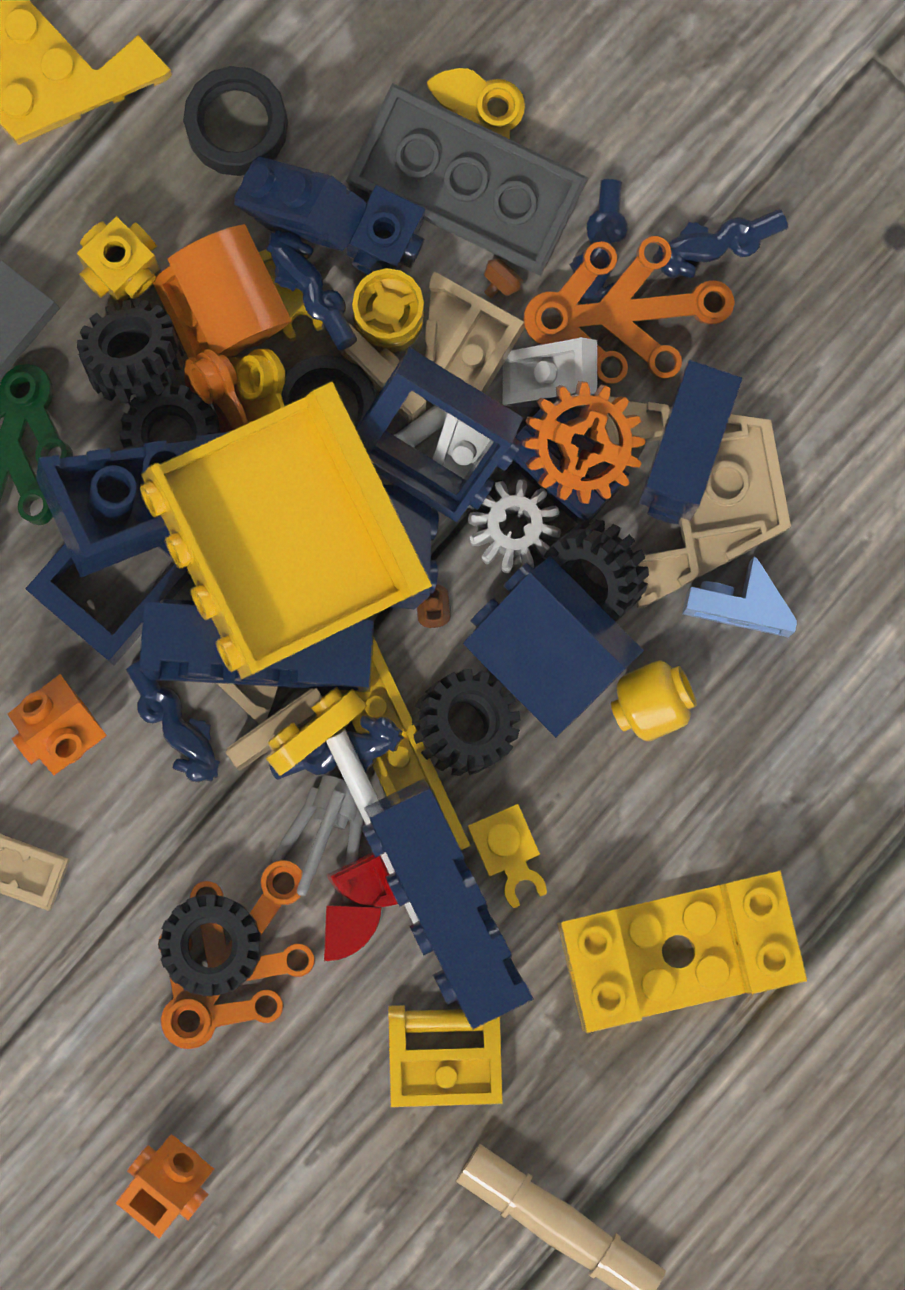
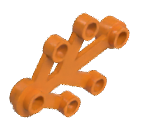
M651 236L639 244L637 257L599 303L576 305L596 277L609 273L617 263V253L612 245L606 242H595L586 248L583 254V262L559 292H543L530 300L524 311L523 322L528 335L541 345L581 337L591 339L579 327L602 325L646 361L649 371L654 376L670 378L681 369L682 358L680 353L672 346H661L633 321L693 315L698 322L713 325L723 322L731 315L734 308V296L726 284L710 280L697 285L690 294L631 299L654 270L664 267L671 258L669 243L662 237ZM649 243H656L663 249V258L659 263H650L645 258L644 250ZM601 248L609 254V264L604 269L595 268L591 264L590 255L594 249ZM709 292H716L722 298V307L716 313L708 311L704 306V297ZM547 308H554L561 315V323L556 329L546 328L541 321L542 313ZM597 344L598 380L606 384L620 382L628 371L627 360L621 353L616 351L605 352ZM662 351L670 353L674 359V366L666 373L659 371L655 365V358ZM607 357L617 359L620 364V372L614 378L606 377L601 371L602 361Z
M276 861L270 864L262 874L261 888L263 894L250 912L256 921L261 935L282 905L293 904L301 898L297 893V887L303 871L290 861ZM280 873H289L294 878V888L287 894H280L273 886L274 879ZM202 881L196 884L190 893V898L197 896L202 888L211 887L218 896L224 897L221 887L211 881ZM206 923L201 925L207 965L209 968L217 967L229 958L232 951V939L227 945L224 927L219 924ZM192 937L189 940V951L191 952L193 947ZM292 944L284 952L260 956V960L254 969L255 971L246 981L287 973L294 977L305 976L314 967V953L304 944ZM293 950H303L309 958L307 967L302 971H294L288 965V955ZM170 978L173 999L165 1006L162 1012L161 1027L165 1037L173 1045L183 1049H194L207 1043L212 1038L216 1027L251 1020L271 1023L281 1016L284 1004L277 992L266 989L257 992L251 1000L214 1005L220 995L202 996L190 993L179 984H175ZM264 995L273 997L277 1003V1010L270 1017L261 1016L256 1009L258 999ZM186 1010L196 1012L200 1018V1024L193 1032L183 1030L179 1024L180 1015Z

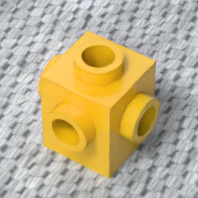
M116 216L108 225L102 221L93 226L80 241V245L83 248L77 252V255L84 268L79 273L80 277L100 298L108 293L120 306L123 304L122 301L130 297L135 299L143 294L155 281L156 276L154 274L160 270L155 255L152 253L157 245L136 222L128 228ZM121 247L125 249V256L121 261L116 263L108 261Z

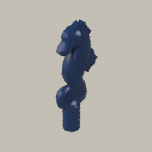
M602 179L600 181L598 210L589 216L586 225L587 236L591 244L606 242L612 245L611 243L620 242L627 235L628 224L625 217L620 213L622 182L619 180ZM601 248L594 249L590 255L591 264L598 269H604L608 266L610 257L606 250ZM585 251L573 258V262L569 264L573 272L583 262ZM612 271L604 275H598L577 304L599 303L615 284L614 282L603 287Z
M778 209L752 221L742 217L731 218L723 223L714 234L708 233L709 227L701 226L697 222H688L686 228L680 232V236L669 242L671 258L660 270L672 278H676L679 275L693 278L696 268L688 262L718 260L725 254L728 248L735 255L749 257L759 249L761 240L788 229L785 215L781 209ZM660 245L657 253L652 258L655 262L654 264L659 263L663 258V249Z
M277 230L275 233H271L267 251L271 252L276 266L275 283L293 292L295 288L302 291L306 311L313 319L323 322L337 349L344 350L351 347L357 341V337L343 315L346 312L345 301L338 291H323L322 275L307 260L311 257L314 249L308 244L303 243L296 234Z
M140 661L129 666L126 671L141 696L137 702V711L140 717L147 723L162 721L164 739L172 748L189 759H176L172 768L185 773L187 779L191 782H212L213 778L218 777L220 761L215 760L214 752L209 743L211 740V725L206 724L205 721H197L193 718H190L189 722L182 719V704L174 690L160 686L157 680H150L139 670Z
M363 715L360 725L370 733L346 731L366 773L371 765L376 762L377 757L384 755L390 750L393 752L397 751L399 743L404 738L401 735L402 730L397 728L394 722L387 717L375 719L368 715ZM326 741L281 776L269 764L271 773L277 780L303 770H307L315 775H322L333 770L337 765Z

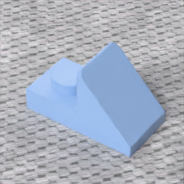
M755 556L748 564L742 597L733 596V587L710 581H702L700 589L691 587L686 594L683 615L784 637H790L796 630V618Z

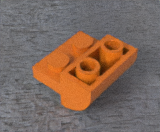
M245 224L217 231L180 249L167 258L170 266L159 273L153 282L188 358H197V355L206 349L214 351L218 356L224 355L228 359L235 357L244 349L260 346L292 322Z

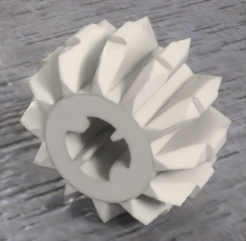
M522 479L518 480L515 495L509 496L507 486L503 481L496 482L495 492L499 501L496 502L488 495L480 506L489 514L473 512L469 514L468 518L469 524L486 528L470 536L471 545L480 546L490 542L491 545L482 555V561L485 564H489L498 553L503 554L502 572L505 573L511 572L513 557L518 556L522 566L528 563L534 568L531 550L546 560L543 556L550 547L541 539L558 540L561 534L559 528L543 524L554 520L559 515L557 506H549L539 510L538 507L544 502L547 491L540 488L531 499L524 497L527 490V481ZM517 514V521H520L523 517L528 522L524 526L522 538L513 539L511 538V531L504 535L500 530L505 526L507 515Z

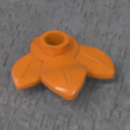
M210 349L199 353L197 358L190 357L187 359L184 367L185 386L189 387L193 393L198 394L207 404L213 403L218 417L220 433L231 432L248 424L244 408L235 394L234 385L237 384V374L229 359L224 355L218 356Z

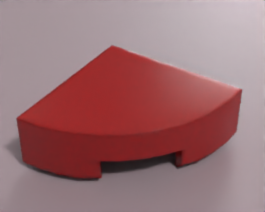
M372 852L327 874L334 888L353 902L372 907H388L398 904L385 878L390 874L381 855L375 857Z
M326 906L324 961L340 960L353 955L363 948L372 938L379 925L382 908Z

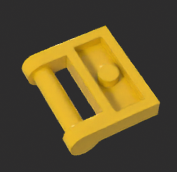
M405 1005L388 1006L391 1107L503 1104L500 1016L472 1030L462 1009L405 1011ZM483 1031L484 1047L406 1050V1033Z

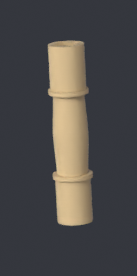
M479 1144L458 1175L457 1183L500 1211V1215L503 1218H506L508 1215L512 1216L545 1243L590 1270L588 1276L591 1278H598L614 1290H656L666 1273L665 1269L622 1241L621 1236L617 1233L610 1236L574 1207L532 1183V1175L529 1173L525 1175Z

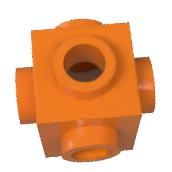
M61 674L38 691L26 696L17 707L7 713L19 732L11 738L16 747L31 765L40 759L53 776L69 764L79 760L86 751L107 736L91 711Z
M170 1134L157 1151L147 1145L132 1163L127 1172L134 1179L115 1204L160 1239L179 1214L188 1221L204 1202L209 1193L202 1189L201 1186L214 1171V1168L204 1161L196 1151Z

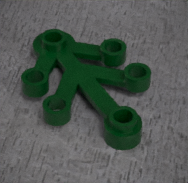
M22 364L10 369L0 383V419L4 417L0 429V501L10 475L20 495L18 501L20 516L34 525H44L53 518V515L21 444L27 422L39 443L35 452L37 463L38 458L47 457L53 448L60 447V458L73 457V451L68 444L61 440L47 411L53 397L51 379L39 367L31 364ZM29 382V393L23 398H18L17 394L20 387L24 383ZM37 499H42V511L35 516H31V504Z

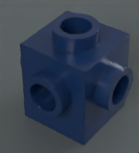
M376 185L366 204V211L347 247V256L354 259L352 265L367 275L373 271L386 268L400 270L402 265L412 268L425 241L424 238L417 235L424 222L425 208ZM385 235V236H388L389 238H387V239H382V238H379V237H377V236Z

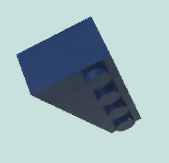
M229 432L196 436V440L166 444V440L144 443V446L117 451H110V448L87 451L86 455L59 458V455L38 458L36 480L80 577L166 544L165 538L171 534L162 516L154 517L144 502L140 486L145 484L142 474L156 463L159 465Z
M166 599L163 600V603L144 601L139 670L150 680L305 689L317 688L323 690H332L338 687L341 691H349L353 688L354 691L370 692L374 639L373 620H362L241 679L237 669L230 671L224 664L216 645V641L221 639V636L212 618L205 620L199 613L194 601Z
M425 779L364 807L371 823L361 827L375 857L385 853L388 856L395 872L385 878L399 906L401 907L410 902L419 920L409 927L423 956L434 951L442 967V970L433 974L447 1005L458 1000L473 1030L534 1000L526 982L522 979L511 959L512 954L493 917L490 916L481 890L469 867L467 868L457 841Z

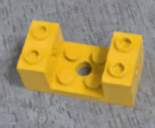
M781 871L557 923L582 1031L586 1033L640 1021L643 1017L740 994H755L807 981ZM674 935L687 938L693 947L691 961L682 968L669 966L662 956V947L665 941Z

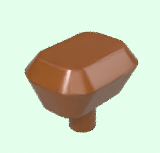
M488 260L484 276L491 284L484 293L492 299L499 290L506 296H509L522 289L523 279L503 260Z
M437 584L435 591L432 594L430 593V596L417 607L418 621L422 626L438 628L446 625L450 620L448 591L442 585Z

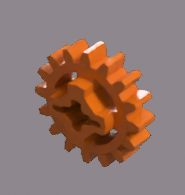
M578 381L575 395H571L565 386H557L556 396L558 401L553 404L546 399L540 398L537 403L544 412L541 419L527 417L525 421L530 427L536 429L535 437H528L522 440V446L535 449L536 456L526 462L527 468L530 470L543 468L545 472L541 475L538 483L546 489L555 482H558L557 497L563 500L570 496L573 489L577 491L579 502L583 504L589 503L591 490L595 489L602 498H611L609 484L615 481L626 487L630 482L623 473L625 467L640 468L642 462L631 455L632 448L645 445L644 438L632 435L631 429L641 422L640 416L623 415L622 412L629 403L626 397L620 396L609 402L610 387L601 384L594 395H590L588 382ZM585 405V408L581 409L579 417L565 423L555 421L564 411L575 406ZM607 414L616 425L619 445L611 443L605 429L608 420ZM589 427L588 437L595 441V446L592 451L583 449L579 457H577L578 447L571 444L572 437L575 433L584 435ZM548 439L557 443L562 455L559 464L560 470L555 467L550 458ZM603 461L611 464L601 474L592 478L582 479V477H585L588 468Z

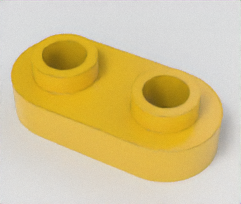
M335 687L311 707L316 714L313 719L300 729L294 722H291L267 742L273 751L265 759L281 776L348 724L367 705L353 688L343 694L338 687Z

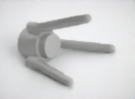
M323 775L319 788H310L305 805L272 857L273 863L284 860L316 810L314 820L321 822L297 887V893L300 896H305L308 893L333 827L345 830L347 822L350 821L345 865L359 858L361 827L364 820L345 780ZM342 896V899L345 903L348 904L352 902L348 898Z

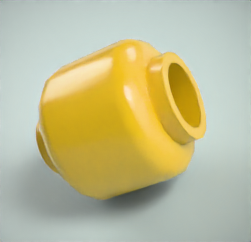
M661 660L654 661L620 677L616 687L618 699L610 703L613 715L621 730L625 732L632 729L636 736L647 742L686 726L691 718L690 709L697 706L693 689L680 666L672 668Z

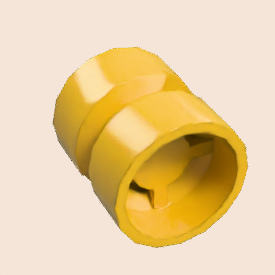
M386 268L373 271L360 281L354 291L352 302L356 330L378 352H381L384 348H387L392 353L400 352L415 343L422 332L424 320V300L421 289L415 280L401 270Z

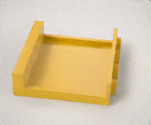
M333 382L311 391L300 400L160 465L156 463L142 474L145 484L140 486L144 502L154 517L162 516L171 534L165 538L170 555L180 569L185 566L187 567L196 587L191 589L193 601L205 620L212 618L221 636V639L216 641L218 652L226 667L230 671L237 669L241 679L432 586Z

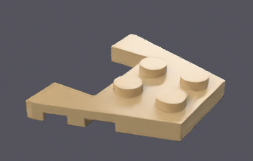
M610 396L608 401L612 402L618 397ZM629 401L622 413L624 416H640L641 422L631 429L632 435L644 438L645 442L660 440L671 407L660 403L648 402L646 404ZM607 414L608 420L605 429L611 443L619 445L616 425ZM730 414L700 506L691 521L684 518L680 519L684 548L645 555L646 558L638 564V566L648 567L649 576L643 581L648 583L646 592L641 595L642 598L636 603L637 608H643L791 528L771 420Z

